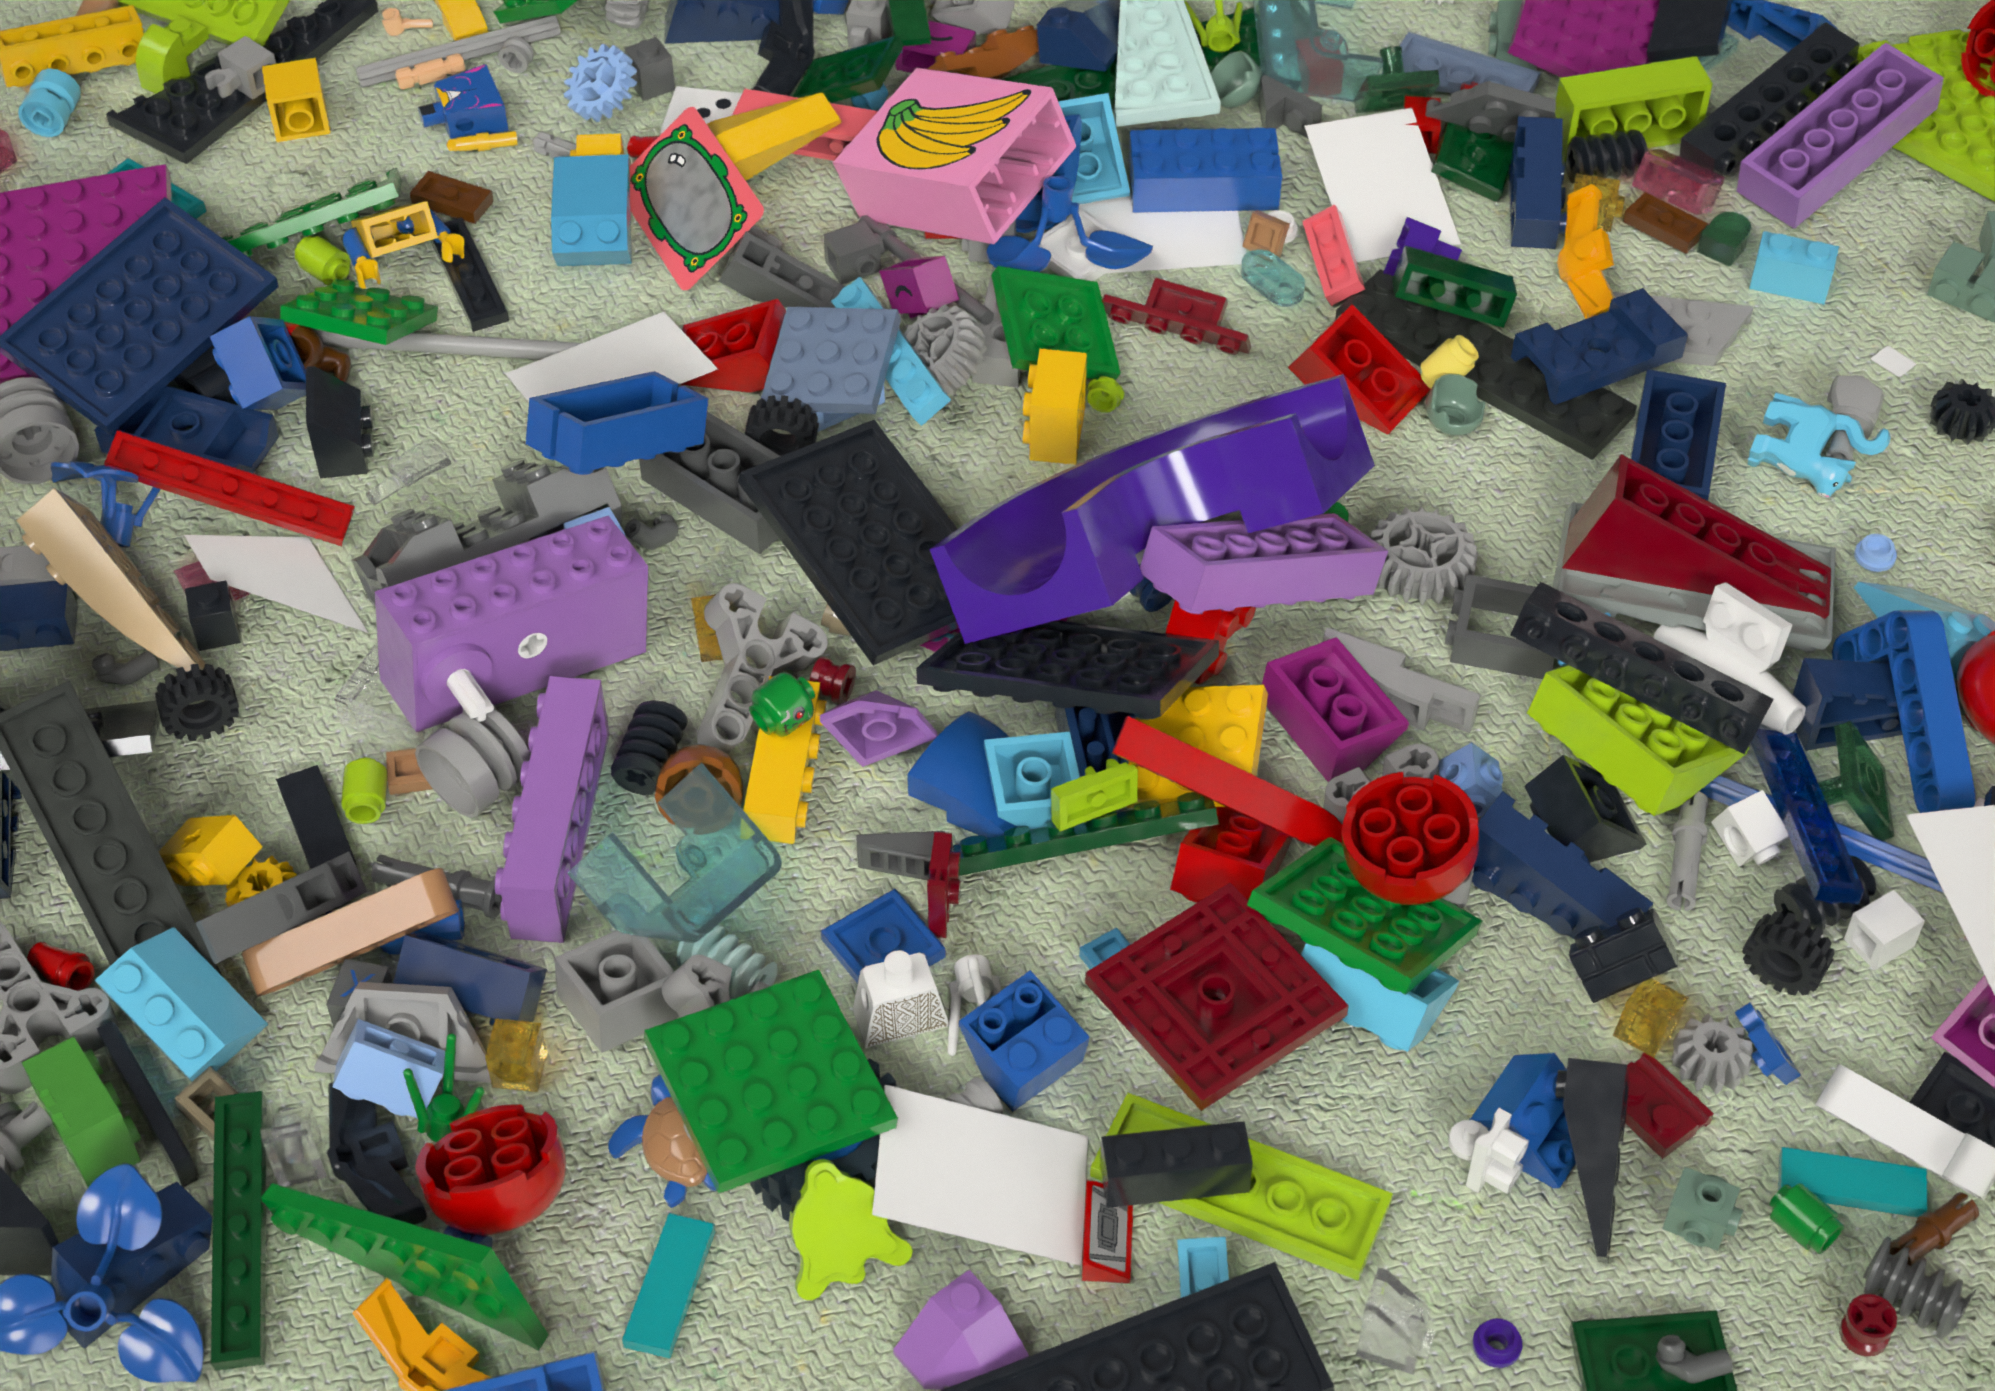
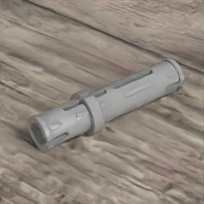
M1697 792L1694 795L1693 805L1690 804V799H1688L1680 806L1679 818L1673 825L1672 830L1675 849L1669 894L1667 895L1666 902L1668 906L1678 911H1681L1682 897L1685 898V911L1693 909L1696 904L1695 895L1701 847L1707 841L1708 835L1707 827L1704 824L1708 798L1701 792Z

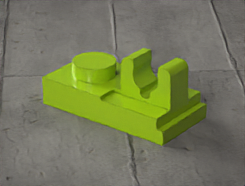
M1115 759L1106 760L1105 770L1096 772L1090 766L1085 769V776L1051 788V821L1061 832L1136 803L1138 769L1134 764L1129 766L1127 762L1119 764Z

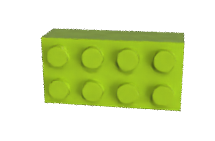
M1698 57L1559 78L1555 114L1556 118L1563 119V161L1566 162L1568 145L1575 136H1581L1585 139L1586 136L1591 134L1599 137L1602 133H1611L1613 135L1616 131L1627 133L1629 130L1635 129L1642 133L1648 148L1681 143V137L1705 119L1713 85Z

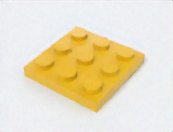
M1264 685L1189 687L1161 717L1149 720L1136 717V720L1257 777L1268 692ZM1134 764L1138 769L1137 802L1127 806V808H1134L1136 804L1145 801H1158L1160 804L1177 801L1180 795L1193 791ZM1214 801L1215 807H1226Z

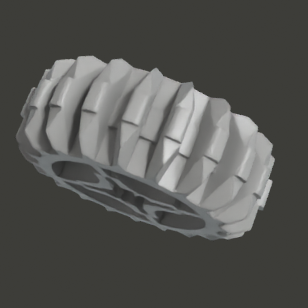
M943 305L938 311L931 308L924 317L918 315L917 321L912 325L907 324L908 329L904 332L905 337L947 395L952 394L955 396L960 386H967L966 381L970 376L977 375L975 368L984 362L982 354L987 350V346L984 343L986 336L983 333V329L971 314L957 306L949 308Z
M1422 505L1417 512H1412L1407 507L1403 509L1401 515L1390 512L1386 520H1379L1375 530H1372L1369 536L1388 550L1377 583L1378 588L1388 587L1390 597L1398 594L1403 595L1405 603L1413 598L1418 599L1421 605H1423L1427 599H1432L1439 605L1443 596L1453 599L1456 589L1464 591L1467 574H1475L1478 552L1476 551L1477 546L1474 545L1473 534L1467 532L1465 523H1455L1453 514L1445 517L1441 516L1438 508L1433 513L1425 512Z

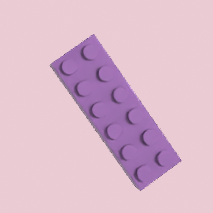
M1885 42L1741 161L1737 192L1795 229L1938 108L1944 78Z
M1335 513L1320 514L1252 533L1247 532L1243 520L1152 526L1140 569L1142 575L1153 583V587L1156 590L1167 593L1179 602L1181 609L1193 614H1202L1207 610L1223 609L1224 611H1233L1238 607L1252 606L1264 608L1270 604L1294 605L1296 602L1301 601L1325 602L1326 599H1354L1355 596L1374 595L1388 550Z
M550 676L546 693H540L538 696L537 717L539 723L538 727H532L530 730L529 751L531 757L530 761H524L521 767L520 782L523 790L521 796H515L513 801L512 820L515 824L513 832L507 831L505 834L503 852L506 862L504 868L497 869L495 893L502 896L501 920L507 921L511 939L564 943L610 733L601 680Z

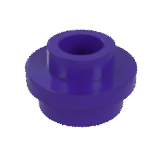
M1494 1318L1478 1326L1473 1336L1472 1347L1477 1358L1484 1364L1494 1368H1505L1514 1364L1519 1359L1523 1341L1519 1331L1511 1322L1501 1318ZM1498 1341L1504 1345L1505 1349H1495L1488 1343Z

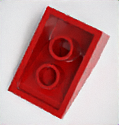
M778 298L683 325L682 331L718 369L680 385L748 393L763 390L786 313V309Z
M1353 304L1338 316L1288 366L1304 385L1344 374L1359 420L1387 435L1431 390L1423 382L1421 374Z
M1216 807L1219 824L1192 829L1181 842L1170 890L1181 893L1190 901L1199 902L1228 883H1231L1249 901L1253 889L1278 873L1293 838L1228 807Z

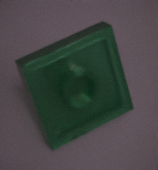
M1394 46V52L1391 51V47L1381 49L1379 55L1381 57L1383 75H1372L1365 78L1354 98L1355 113L1403 109L1405 96L1432 97L1440 84L1438 69L1404 72L1402 47Z
M1851 721L1834 726L1840 775L1809 784V789L1811 790L1809 792L1814 806L1817 810H1822L1824 807L1847 801L1874 837L1881 840L1894 837L1885 767Z

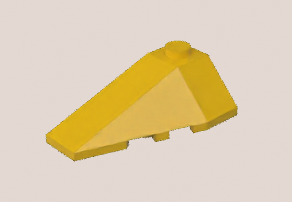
M823 92L713 120L707 123V126L745 181L842 122Z

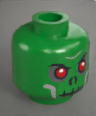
M781 672L752 692V705L749 707V711L757 726L765 734L770 735L774 733L777 736L784 737L813 717L814 706L812 699L815 698V692L809 682L802 676L796 679L791 674Z

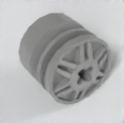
M35 377L16 378L1 383L0 473L8 480L21 484H41L52 480L51 463L75 461L78 457L80 446L63 400L55 395L52 388L43 380Z
M463 709L462 714L456 715L450 720L449 730L446 728L437 730L419 744L415 751L417 764L433 790L447 805L459 814L469 818L477 817L498 799L499 789H511L515 785L516 780L520 779L523 762L530 761L531 757L524 740L516 729L495 709L487 713L486 720L478 722L476 718L470 719Z

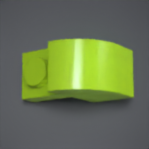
M180 15L165 28L153 23L142 36L136 53V69L141 87L156 94L164 90L163 83L171 79H185L191 76L186 57L209 39L207 27Z

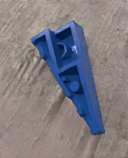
M1733 0L1727 22L1728 27L1747 39L1751 40L1755 36L1761 35L1786 52L1792 50L1825 22L1838 29L1823 15L1765 0Z

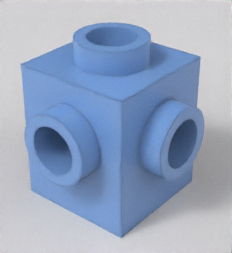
M1472 742L1439 760V776L1453 782L1469 796L1478 817L1485 814L1502 792L1503 774L1499 767V761Z

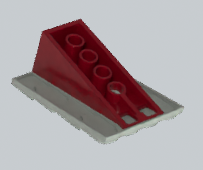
M1623 454L1619 456L1584 504L1572 502L1565 512L1553 588L1602 613L1608 612L1613 618L1617 614H1622L1669 627H1676L1681 624L1706 631V624L1703 622L1715 586L1726 582L1792 624L1785 646L1812 652L1817 649L1824 650L1832 641L1836 548L1773 537Z

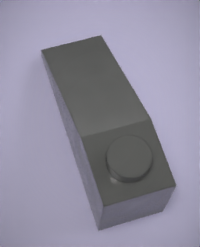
M747 231L732 251L718 280L720 283L752 300L766 302L778 298L786 308H836L831 301L845 287L843 284Z

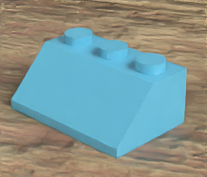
M174 927L131 947L95 979L103 991L191 1082L209 1067L217 1072L268 1025Z
M1306 943L1301 954L1311 967L1349 1005L1348 1014L1342 1019L1344 1022L1354 1027H1364L1378 1035L1381 1042L1386 1046L1397 1050H1405L1406 1052L1425 1038L1460 982L1458 979L1437 968L1405 995L1400 991H1392L1385 988L1379 983L1377 978L1361 969H1354L1344 965L1338 956L1322 947Z

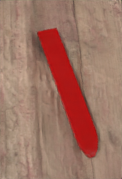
M1129 716L1125 718L1112 754L1302 843L1315 847L1328 837H1332L1342 843V824L1333 814L1322 807Z

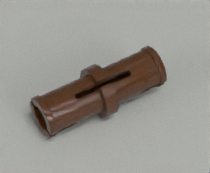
M1959 1192L1934 1212H1924L1917 1218L1915 1226L1891 1241L1889 1254L1894 1255L1902 1248L1907 1247L1909 1249L1907 1264L1912 1266L1933 1249L1940 1250L1951 1243L1952 1235L1979 1217V1209L1976 1203L1971 1199L1962 1207L1961 1203L1967 1200L1968 1195Z

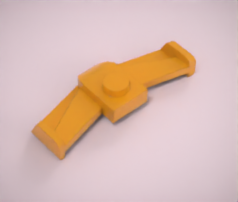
M1593 184L1587 185L1567 196L1565 242L1557 260L1560 279L1568 284L1585 319L1609 311L1611 299L1615 298L1602 273V270L1613 266L1614 262L1609 235L1602 228L1597 230L1599 200L1602 199V192Z
M388 1277L352 1312L398 1376L399 1387L404 1391H443L491 1378L472 1368L479 1361V1352L441 1322L428 1335L394 1289Z

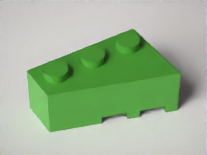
M73 1036L22 1062L35 1093L46 1113L50 1116L57 1133L88 1188L101 1174L112 1167L123 1163L135 1165L141 1162L134 1145L142 1140L129 1115L124 1118L122 1117L118 1109L122 1107V1103L111 1082L103 1084L100 1080L99 1075L104 1072L92 1049L83 1052Z

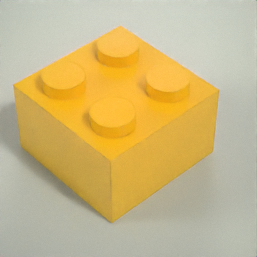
M1040 349L1037 365L1030 364L1028 388L1033 389L1032 392H1025L1023 401V416H1030V420H1025L1023 428V444H1029V460L1077 464L1086 408L1087 353Z

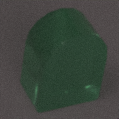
M1736 212L1718 214L1701 233L1697 252L1726 266H1732L1747 246L1751 231L1750 221L1747 217Z

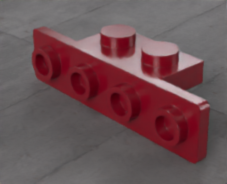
M1159 278L1154 279L1145 305L1104 294L1102 302L1109 318L1118 323L1130 324L1133 321L1143 324L1147 330L1157 334H1165L1166 331L1179 334L1180 338L1186 342L1200 345L1202 341L1214 344L1218 350L1231 355H1237L1238 352L1246 354L1250 352L1251 343L1247 334L1220 327L1228 305L1227 297Z

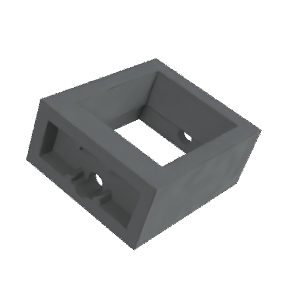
M1467 574L1464 591L1456 589L1451 614L1459 615L1458 621L1449 620L1445 644L1453 646L1450 662L1543 679L1546 672L1552 671L1554 657L1515 638L1467 630L1471 608L1519 616L1526 600L1536 587Z

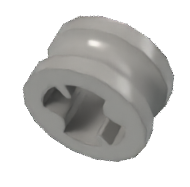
M510 37L500 49L498 60L510 72L522 73L532 61L534 51L531 45L522 38Z

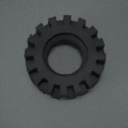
M775 395L768 396L767 402L761 398L757 401L756 405H752L744 434L779 456L816 443L819 423H817L818 417L816 413L811 414L812 408L808 404L802 408V401L797 398L791 403L788 402L789 396L782 395L781 401H777ZM771 429H781L791 434H781Z
M191 664L190 671L185 672L184 668L180 667L176 669L177 676L174 677L169 673L164 677L165 683L159 682L157 686L158 692H155V699L161 723L165 727V731L169 735L174 733L177 739L182 740L186 734L189 741H196L197 735H203L204 740L211 738L210 732L215 731L218 735L225 732L223 725L231 727L234 724L233 717H238L239 704L232 679L220 667L214 671L213 665L205 664L204 669L200 670L198 664ZM205 700V701H203V702H201V703H198V704L189 705L190 703H193V702H196V701Z
M1774 911L1772 916L1769 913L1763 915L1742 950V953L1745 954L1743 957L1744 963L1752 964L1749 971L1753 975H1762L1759 980L1766 985L1770 981L1775 984L1774 990L1781 992L1783 988H1787L1788 995L1796 996L1798 991L1803 996L1808 995L1810 990L1814 992L1818 988L1834 960L1835 952L1833 948H1830L1832 942L1829 937L1821 938L1824 932L1818 926L1814 929L1810 928L1809 924L1811 921L1803 918L1801 922L1797 921L1796 914L1788 912L1784 918L1781 911Z

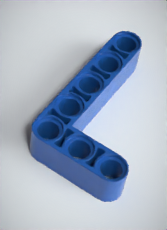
M1933 610L1892 611L1837 637L1832 648L1833 660L1890 664L1912 789L1918 811L1925 813L1974 807L1976 801L1974 782L1941 616Z

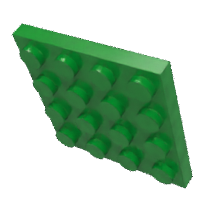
M1328 837L1253 889L1247 906L1260 912L1268 922L1283 925L1299 934L1300 938L1307 944L1322 947L1338 956L1344 965L1354 969H1361L1377 978L1379 983L1385 988L1392 991H1400L1405 995L1477 935L1483 921L1443 898L1419 905L1396 904L1378 898L1367 891L1355 879L1346 863L1343 843L1332 837Z
M819 969L644 1030V1041L718 1194L897 1128L898 1117Z

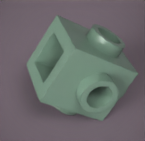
M1684 1167L1662 1229L1683 1237L1692 1245L1706 1246L1718 1251L1724 1233L1734 1237L1743 1209L1736 1207L1735 1203L1741 1188L1729 1184L1719 1176L1705 1175Z

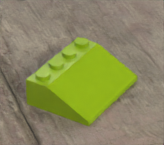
M1570 665L1546 672L1527 711V714L1540 724L1543 731L1558 738L1571 749L1574 756L1590 764L1602 774L1606 782L1621 789L1634 800L1637 807L1653 816L1681 806L1745 756L1750 748L1748 747L1745 754Z

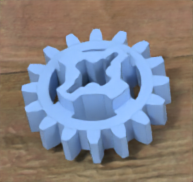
M601 44L598 52L591 47L588 50V57L584 58L579 55L577 58L580 64L577 67L569 68V71L573 74L572 78L564 81V84L570 88L564 93V97L569 100L568 106L587 121L591 117L594 121L599 122L602 114L609 119L612 117V109L615 107L621 111L623 109L621 101L624 98L631 99L632 97L628 89L637 84L631 78V76L637 73V69L631 65L633 60L615 45L609 48L605 44Z

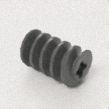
M1887 1236L1864 1273L1863 1278L1866 1279L1864 1294H1875L1880 1289H1883L1882 1298L1889 1301L1891 1305L1899 1299L1901 1300L1899 1313L1901 1317L1907 1318L1918 1310V1327L1924 1329L1934 1321H1937L1935 1336L1940 1340L1944 1339L1953 1332L1977 1289L1967 1297H1962L1963 1280L1959 1278L1948 1287H1945L1943 1285L1945 1270L1939 1268L1928 1277L1925 1275L1927 1259L1922 1257L1912 1266L1908 1265L1909 1249L1904 1247L1894 1255L1889 1254L1891 1238Z

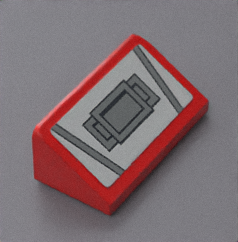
M1091 1180L1086 1181L1082 1281L1130 1283L1133 1205L1107 1208L1103 1183Z

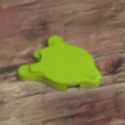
M827 1159L816 1160L807 1167L805 1183L800 1191L802 1196L797 1202L794 1212H790L789 1216L792 1241L797 1247L801 1258L800 1271L795 1281V1289L800 1298L804 1300L818 1298L832 1282L861 1283L865 1278L864 1263L868 1258H876L894 1266H902L910 1260L913 1253L908 1241L889 1228L886 1218L872 1215L875 1189L869 1182L851 1177L848 1173L839 1170L832 1161Z

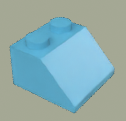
M1763 231L1749 289L1825 305L1839 246Z
M1070 732L984 740V750L997 816L1017 827L1024 826L1030 830L1047 827V824L1051 821V788L1080 778Z

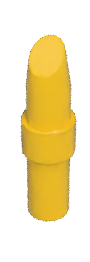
M516 131L492 134L488 132L476 133L473 136L454 138L447 142V148L450 151L491 150V148L518 145Z

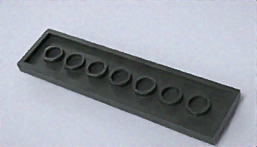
M1382 269L1376 272L1364 284L1365 290L1351 295L1336 309L1337 318L1353 304L1405 359L1420 367L1421 363L1448 338L1454 339L1457 335L1465 337L1474 345L1479 354V358L1474 362V368L1464 376L1477 384V398L1591 460L1635 417L1637 405L1603 387L1554 405L1550 401L1544 373L1529 357L1516 362L1511 358L1513 339L1477 320L1395 297L1392 282L1393 276L1384 274Z
M64 682L0 713V751L110 966L131 947L174 927L223 977L217 963L214 964L190 911L71 682Z

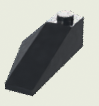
M1568 1058L1567 1071L1558 1070L1556 1099L1564 1100L1563 1107L1596 1255L1599 1262L1609 1263L1616 1201L1614 1187H1617L1620 1173L1621 1149L1619 1148V1141L1623 1142L1630 1084L1627 1064Z

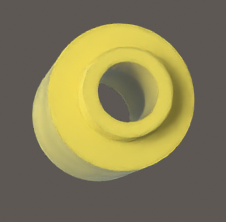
M1457 335L1454 339L1448 338L1421 363V378L1431 389L1435 380L1444 374H1460L1465 376L1474 368V362L1479 358V354L1474 345L1465 337Z

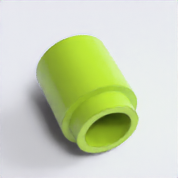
M307 236L296 246L294 257L299 267L322 283L330 285L333 280H345L349 275L351 260L348 254L322 237Z
M363 757L354 760L345 766L343 772L341 806L345 811L346 817L358 824H370L377 821L386 806L388 772L383 764L372 758Z

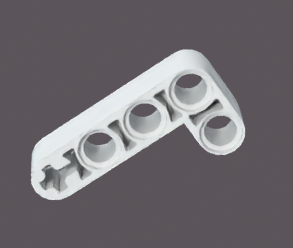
M1838 1064L1818 1098L1816 1106L1981 1200L1985 1199L1995 1181V1148L1972 1135L1958 1131L1856 1072Z

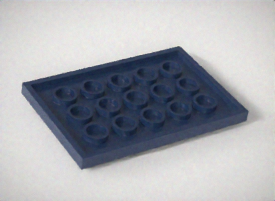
M164 197L1 334L0 353L30 376L43 380L52 388L55 395L108 435H111L213 345L210 336L242 320L279 287L278 281L274 275Z

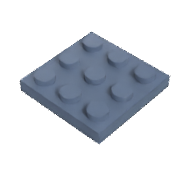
M787 307L761 398L767 402L768 396L775 395L776 400L781 401V396L785 395L789 396L788 402L791 403L797 398L802 401L801 407L803 408L808 404L812 408L811 412L876 414L901 322L898 310Z

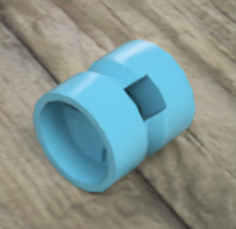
M41 70L36 75L29 92L19 107L18 115L20 121L31 132L42 137L58 136L63 132L70 114L74 111L80 99L81 90L78 83L70 75L60 70Z

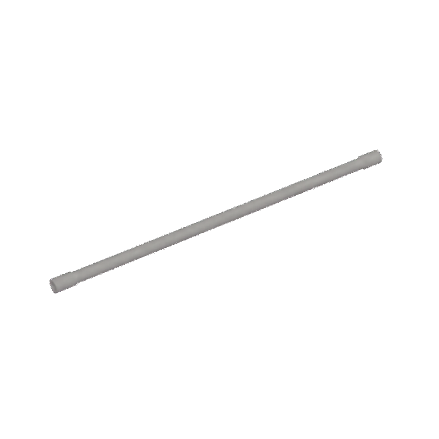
M312 328L320 337L322 344L330 347L539 360L582 344L576 342L413 332L388 345H382Z

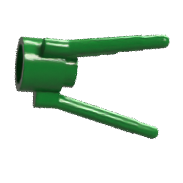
M453 1033L448 1034L446 1040L442 1094L436 1096L430 1102L427 1111L412 1070L406 1068L403 1071L405 1083L418 1117L417 1130L419 1133H426L434 1142H438L452 1132L450 1123L476 1112L484 1095V1088L477 1087L466 1109H464L459 1099L453 1095L456 1057V1035Z

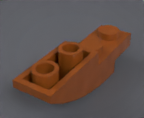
M1029 25L1013 33H1007L1006 29L992 32L987 35V41L980 47L970 49L964 54L956 55L955 51H949L938 55L935 58L936 63L928 69L1000 80L1026 62L1039 50L1037 29L1033 25Z

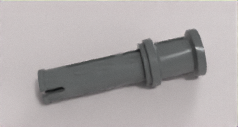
M379 855L377 857L378 862L373 864L371 877L373 882L393 886L434 868L397 860L386 855ZM462 869L454 873L444 872L454 899L461 900L463 908L465 906L483 911L484 915L490 918H496L500 914L502 896L495 893V879L488 881L472 876L470 871Z

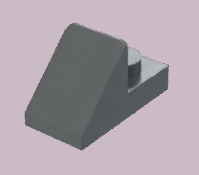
M1266 74L1261 77L1259 111L1262 128L1278 129L1281 125H1284L1308 138L1305 126L1321 123L1322 104Z

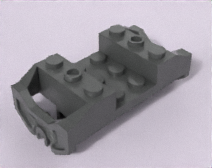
M520 460L501 469L503 475L492 479L504 509L501 510L500 506H495L484 510L477 515L479 520L465 526L463 522L453 525L451 519L439 517L435 514H426L424 511L415 513L414 509L391 517L393 524L382 528L363 555L351 560L368 599L376 609L375 591L515 546L528 539L531 541L564 530L563 523L610 507L621 526L622 505L607 468L595 469L591 474L581 475L569 471V467L565 465L555 467L548 466L547 464L537 465L535 462L525 464L524 460Z

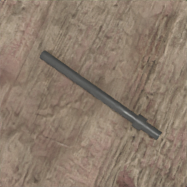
M867 215L862 216L858 220V222L865 221L873 233H878L883 241L884 250L890 251L901 261L921 257L897 239L896 232L887 225H879ZM954 283L959 300L955 301V303L983 325L990 324L994 318V313Z

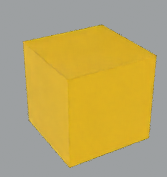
M316 58L262 66L266 99L277 142L331 134Z

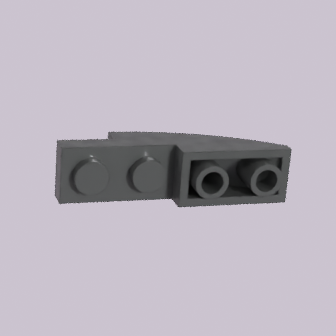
M346 852L195 922L214 964L324 914L368 891L350 852Z

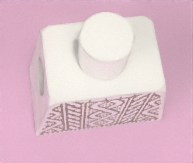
M893 951L885 957L884 962L866 966L861 970L853 1013L865 1048L949 1026V1021L925 954L916 953L909 955L904 951Z

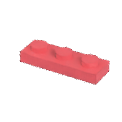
M1333 205L1303 220V226L1324 295L1330 305L1333 306L1349 298L1351 295L1365 290L1345 223L1337 206Z

